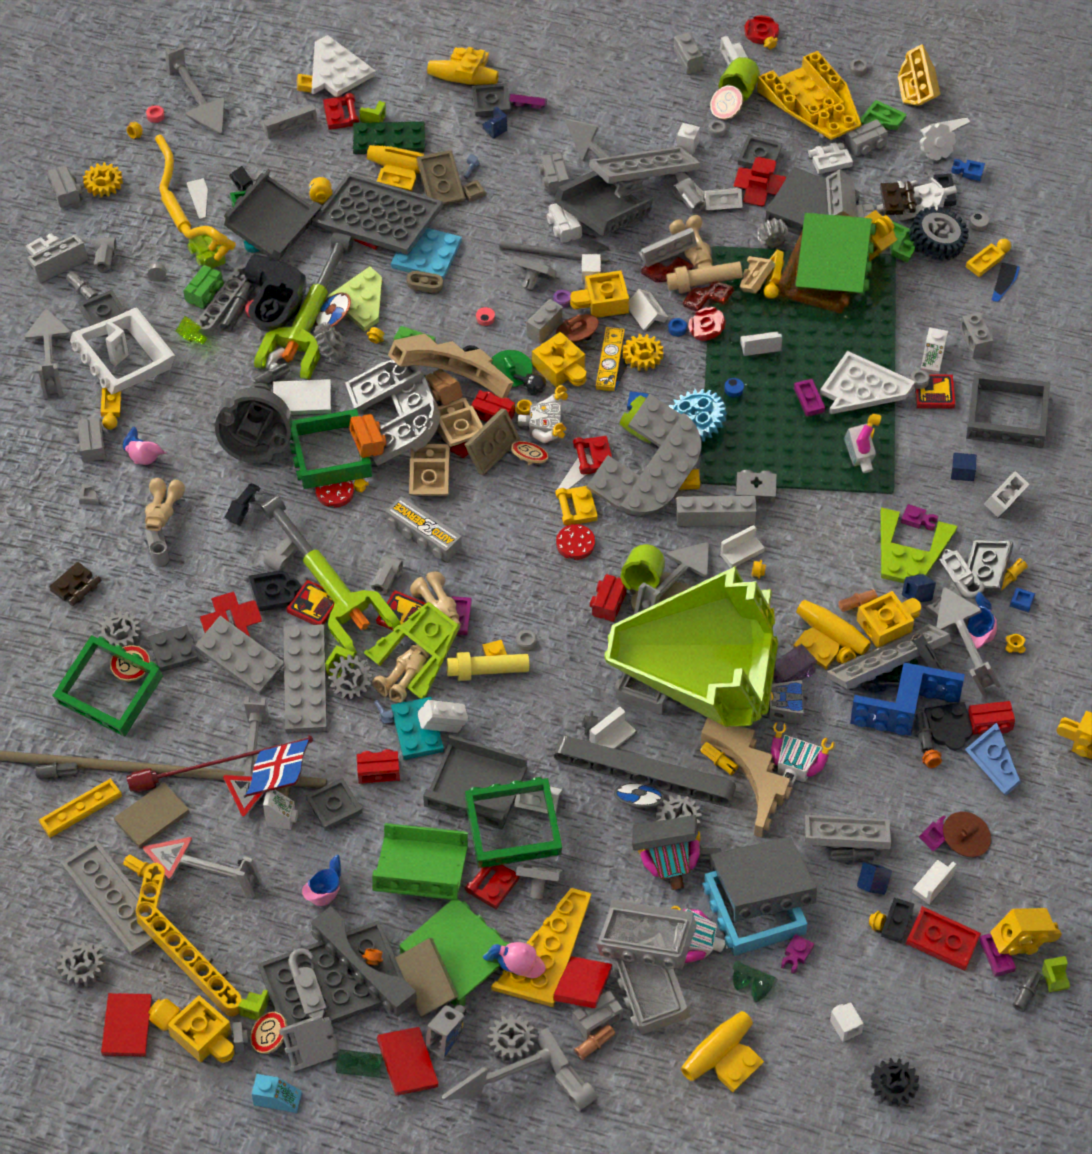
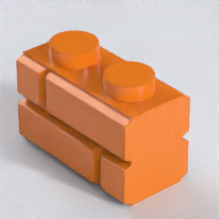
M372 414L363 415V417H352L349 430L360 456L364 458L371 455H382L384 446H386L385 435L380 433L379 421H375Z

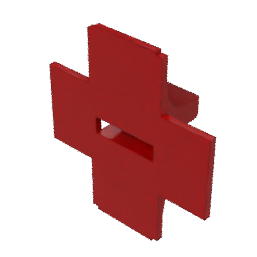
M755 157L752 170L738 168L733 187L746 189L743 202L762 207L765 205L767 194L776 195L786 177L773 174L777 163L775 160Z
M234 591L211 598L215 612L200 616L204 633L207 632L219 616L229 622L226 614L228 610H230L234 626L249 637L247 627L262 622L256 601L252 600L238 604Z

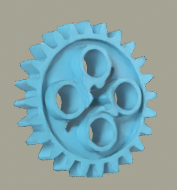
M694 389L693 394L687 391L685 397L679 395L680 400H673L675 405H669L678 413L686 414L694 422L703 442L706 436L712 438V432L718 433L717 427L722 428L721 422L726 421L725 415H727L725 404L722 398L718 397L717 393L712 394L711 390L705 393L704 389H701L700 393H697L696 389Z

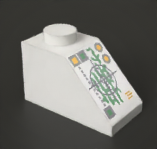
M929 328L921 370L939 374L948 331Z
M277 790L266 792L263 804L266 826L291 830L293 822L296 823L298 818V810H295L294 801Z

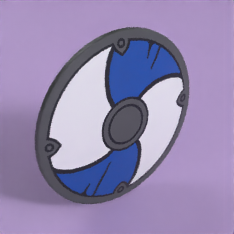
M628 783L620 785L614 790V796L618 801L641 810H645L646 807L657 806L664 800V795L659 789L645 784Z

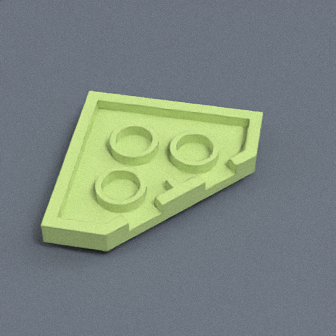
M368 267L328 295L329 298L336 293L343 292L350 296L351 306L346 316L364 332L379 322L382 276L371 267Z

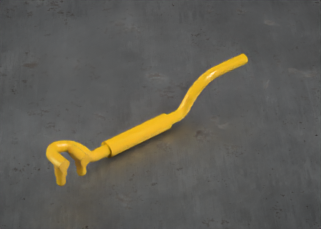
M157 135L155 141L165 157L164 173L159 186L161 200L177 229L186 238L193 239L205 235L213 239L208 246L209 250L214 251L218 245L220 246L218 252L214 255V259L220 261L229 250L232 251L235 248L236 243L211 226H199L191 229V224L176 197L168 190L174 168L173 153L164 137Z

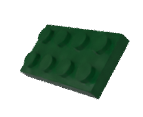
M425 121L353 123V154H367L370 145L391 146L425 153Z

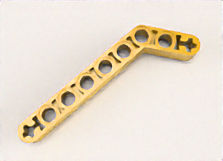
M159 863L149 864L145 870L136 907L137 923L224 1014L230 1017L238 1015V1005L242 1000L239 992L158 910L165 884V870ZM156 875L155 883H154V882H152V878H154V876ZM149 893L155 894L154 897H147L146 895ZM145 912L151 914L148 917L141 916V914ZM158 927L165 928V930L161 932L156 931L155 929ZM174 941L179 943V945L177 946H171L169 944ZM187 956H191L194 958L191 961L184 960V958ZM201 971H206L208 973L205 976L198 975V973ZM215 986L222 987L220 991H214L212 988Z

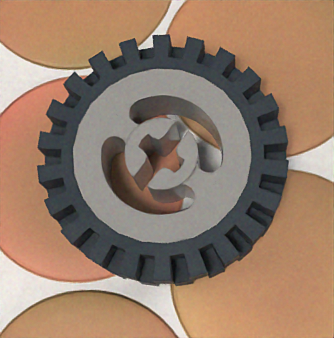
M935 206L931 207L930 210L927 207L924 210H920L913 220L909 232L911 242L914 241V247L919 246L918 251L920 253L923 250L926 251L925 256L928 257L929 253L932 254V259H936L937 256L942 261L944 258L946 260H950L951 257L953 259L956 258L957 255L961 254L969 237L966 223H961L963 220L961 217L956 219L957 214L955 212L950 215L949 209L943 212V207H938L937 211Z

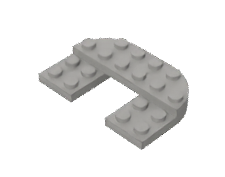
M390 360L345 382L353 406L358 412L390 395L395 403L399 417L380 426V433L385 435L386 446H384L382 455L373 456L377 466L410 448L414 452L425 447L435 434L440 420L439 408L426 377L417 365L400 367L396 362Z
M649 394L628 427L660 447L641 476H639L608 455L586 487L622 512L635 516L655 514L664 509L672 501L694 468L701 452V438L694 422L686 414L678 413Z

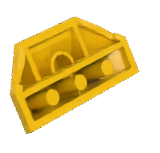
M922 44L906 53V59L898 74L904 104L921 105L940 95L935 67Z

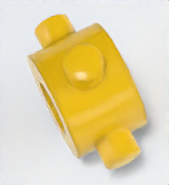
M768 37L764 42V48L773 49L777 45L778 39Z
M364 479L354 481V488L357 492H364L366 486L369 485Z

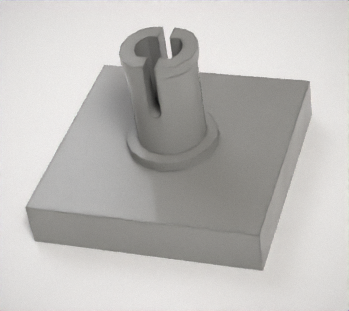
M514 256L512 262L527 270L522 287L534 290L538 274L555 278L557 273L556 270L549 266Z
M520 864L517 866L516 875L533 878L530 897L542 899L545 880L559 881L562 879L563 869Z

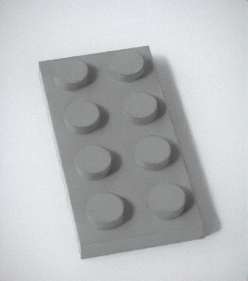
M221 616L195 645V649L258 695L284 666V662Z
M805 815V845L814 847L832 846L835 848L855 847V849L873 848L876 850L890 849L889 819Z

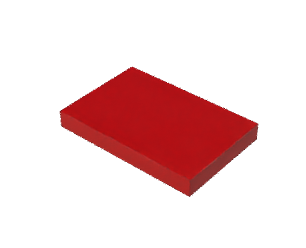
M922 906L905 944L965 971L981 933Z
M571 956L554 991L553 1001L595 1009L612 972V964Z
M108 993L101 1048L102 1056L146 1057L150 1014L148 1012L152 1006V994Z
M420 1027L379 1034L377 1036L395 1096L438 1087L439 1083Z

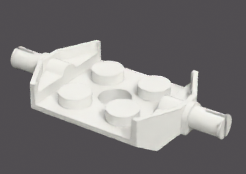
M931 178L932 183L914 187V198L916 201L922 202L916 206V212L910 213L909 209H904L903 215L894 216L902 221L914 218L920 210H924L927 207L930 210L931 207L935 206L937 211L938 207L944 206V201L947 198L946 195L957 193L955 185L942 188L936 180ZM883 204L877 205L879 212L884 211Z

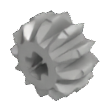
M774 218L772 221L767 219L766 223H761V227L757 228L758 240L764 248L770 247L772 249L775 246L779 248L780 244H785V240L789 239L787 225L781 219L776 220Z

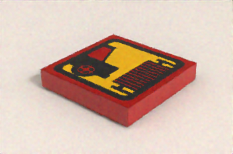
M929 374L928 386L923 389L915 388L916 408L955 409L953 374Z
M307 580L287 607V613L313 625H324L334 608V602L322 586Z
M396 590L387 602L401 625L409 619V616L426 604ZM380 615L377 617L376 624L394 631Z

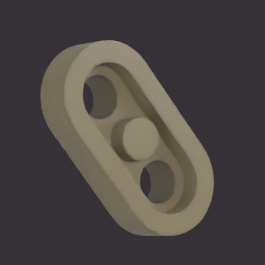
M412 271L407 275V286L413 290L437 293L443 289V278L438 274Z

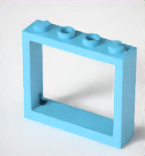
M716 871L705 874L704 883H702L704 893L710 897V908L713 913L717 914L719 930L724 931L726 936L724 937L725 944L728 948H731L734 956L791 939L795 934L799 936L806 934L808 924L801 907L787 910L792 923L738 938L717 888V884L721 882Z

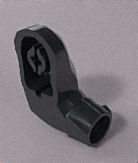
M257 254L252 255L246 264L244 275L248 281L258 285L261 289L249 305L248 313L258 329L272 331L286 325L300 310L307 288L306 276L299 269L285 262Z

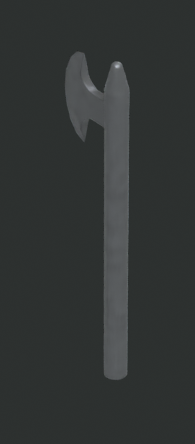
M506 241L499 242V248L579 260H582V254H597L600 250H609L606 245L591 241L582 242L578 245L588 250L587 253ZM600 255V263L610 261L609 258Z

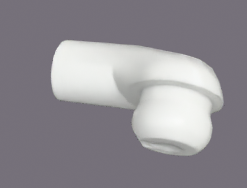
M279 348L269 354L266 363L267 369L271 370L279 366L277 360L282 358L284 348Z

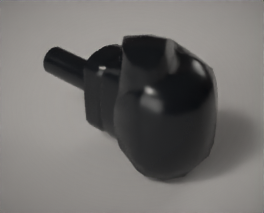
M527 373L526 377L514 374L513 379L523 381L524 387H527L531 395L543 392L546 387V379L540 374Z
M877 675L875 679L865 681L864 687L869 692L886 690V686L899 687L900 682L887 681L886 676Z

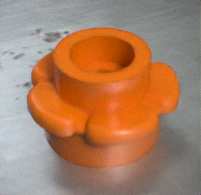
M928 750L925 752L922 762L928 768H935L942 763V754L937 750Z
M368 948L365 950V955H362V958L366 959L367 964L378 965L379 962L383 961V952Z

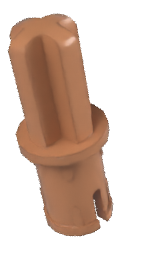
M874 589L861 594L855 593L852 597L840 600L838 607L842 612L858 608L878 598Z
M605 1025L594 1035L590 1034L588 1036L589 1039L574 1049L577 1056L584 1060L596 1049L600 1050L601 1045L615 1035L614 1029L610 1025Z

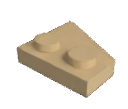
M749 256L747 261L750 265L748 269L744 270V277L740 288L744 292L756 293L761 288L766 277L770 275L775 263L771 259Z

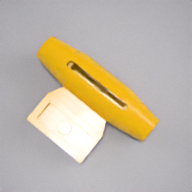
M455 47L450 57L451 60H430L427 66L428 75L449 82L475 86L497 84L499 78L498 71L485 67L489 59L488 52H486L484 61L479 66L472 80L455 76V69L467 51L465 48Z
M370 145L367 152V160L384 166L380 170L377 182L410 192L413 191L416 182L415 174H420L416 159L417 157L424 156V154L391 146Z
M803 600L799 604L796 613L812 628L802 633L793 645V648L827 670L837 657L839 646L851 647L859 655L865 654L870 648L871 642L862 633L828 609L807 600Z
M740 1011L720 1024L694 1049L681 1067L682 1074L688 1080L694 1081L712 1068H715L717 1078L732 1092L738 1089L764 1063L749 1046L739 1044L753 1024L751 1017L744 1011Z

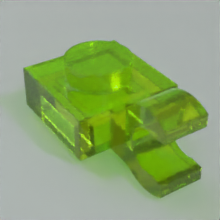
M184 316L175 332L189 342H192L194 339L196 342L204 345L208 339L199 332L201 326L187 316Z

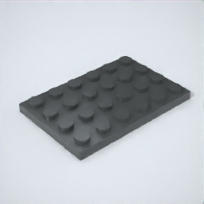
M348 173L312 222L313 226L350 235L355 239L408 255L443 208V201Z
M379 920L346 932L348 942L360 960L367 964L366 959L362 958V955H365L366 949L380 950L383 952V961L379 962L378 965H367L378 972L404 979ZM322 941L303 947L309 950L314 958L310 959L304 954L299 955L296 959L298 967H308L315 972L327 1012H324L323 1018L329 1017L331 1024L382 1006V1002L378 998H373L364 984H359L353 976L354 973L350 969L346 970L339 962L340 959L336 955L332 956L327 951ZM292 952L258 963V969L266 989L269 991V997L275 1012L284 1016L287 1026L310 1019L305 1017L289 967L288 959Z

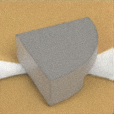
M82 484L79 503L99 505L98 494L89 485Z

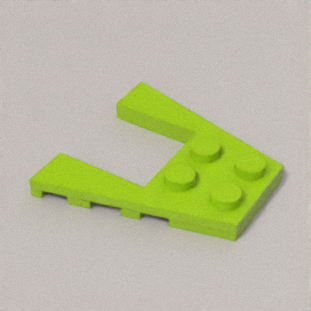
M881 507V578L904 584L905 577L921 574L928 576L943 549L947 547L950 539L957 532L958 526L938 521L930 552L892 543L900 512Z
M427 602L409 616V619L402 625L396 626L393 629L394 631L385 638L382 637L378 640L377 644L371 649L363 652L381 666L405 635L428 652L432 657L407 686L420 699L426 698L460 628L456 622L430 602Z

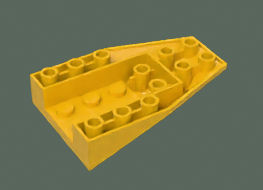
M818 51L804 56L802 67L779 77L772 70L758 76V93L830 140L861 127V122L847 83Z

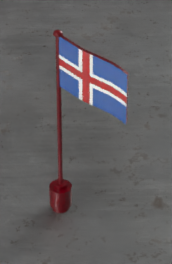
M308 735V738L158 775L151 768L131 772V775L127 776L130 792L135 791L137 793L156 788L159 778L257 754L259 755L254 765L251 785L245 794L246 797L296 785L301 775L303 756L309 742H313V737Z

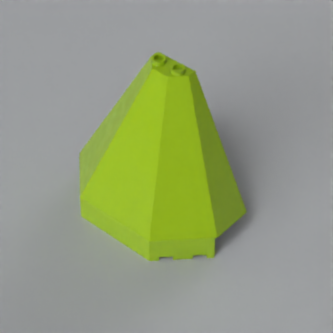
M733 567L612 625L611 633L608 634V649L605 651V661L616 669L725 727L751 726L753 721H758L762 718L761 715L768 713L778 648L777 636L773 635V625L776 624L774 608H770L772 591L771 589L760 590L757 582H744L737 568Z

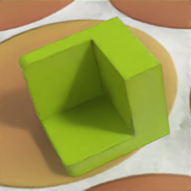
M379 101L375 109L360 108V122H383L387 115L386 102Z
M336 645L325 663L326 675L333 676V673L329 670L336 668L334 661L340 663V657H344L347 660L348 655H352L354 660V652ZM349 663V664L351 665V667L353 668L355 664H354V663ZM342 668L338 673V678L341 677V674L343 672Z
M1066 956L1044 960L1042 972L1049 993L1070 988L1066 974L1068 965Z
M264 989L262 995L249 992L246 1000L242 999L238 1005L240 1016L255 1021L263 1016L270 1001L269 991Z

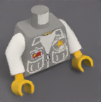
M560 385L556 388L555 394L537 404H532L530 406V415H518V426L529 427V436L542 443L550 441L560 442V438L565 436L563 431L567 429L561 423L560 399L566 400L568 398L567 389Z

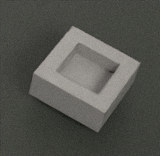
M241 1022L233 1023L236 1053L245 1052L244 1043H248L247 1030H243Z

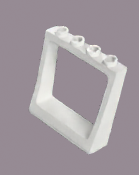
M137 307L72 333L70 342L73 351L79 352L82 362L90 366L92 375H97L101 386L107 388L111 394L171 370L175 354ZM109 320L119 328L129 330L153 362L122 378L116 379L86 340L108 334L106 322Z

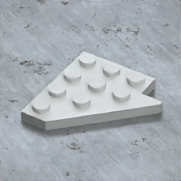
M327 35L315 41L312 94L325 88L335 97H338L375 76L373 68Z
M847 351L821 388L820 394L834 400L829 413L835 414L904 400L914 388L915 381Z

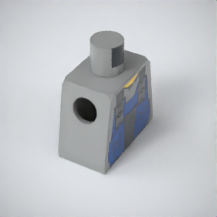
M802 680L772 684L769 719L802 724Z
M456 1005L454 1009L444 1006L429 1023L426 1037L427 1051L443 1060L446 1058L463 1032L464 1017L467 1014L463 1006Z

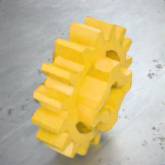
M104 162L100 166L97 163L95 168L90 166V171H85V176H83L84 188L87 189L88 193L92 192L93 196L100 194V197H103V194H106L109 197L111 192L116 194V189H121L120 184H123L122 172L119 171L118 167L113 168V164L106 166V162Z
M639 334L638 338L631 336V341L626 340V345H623V359H625V363H631V368L636 366L638 371L641 368L648 371V367L655 369V364L660 365V360L663 359L661 341L655 342L656 337L649 338L648 334L645 337Z

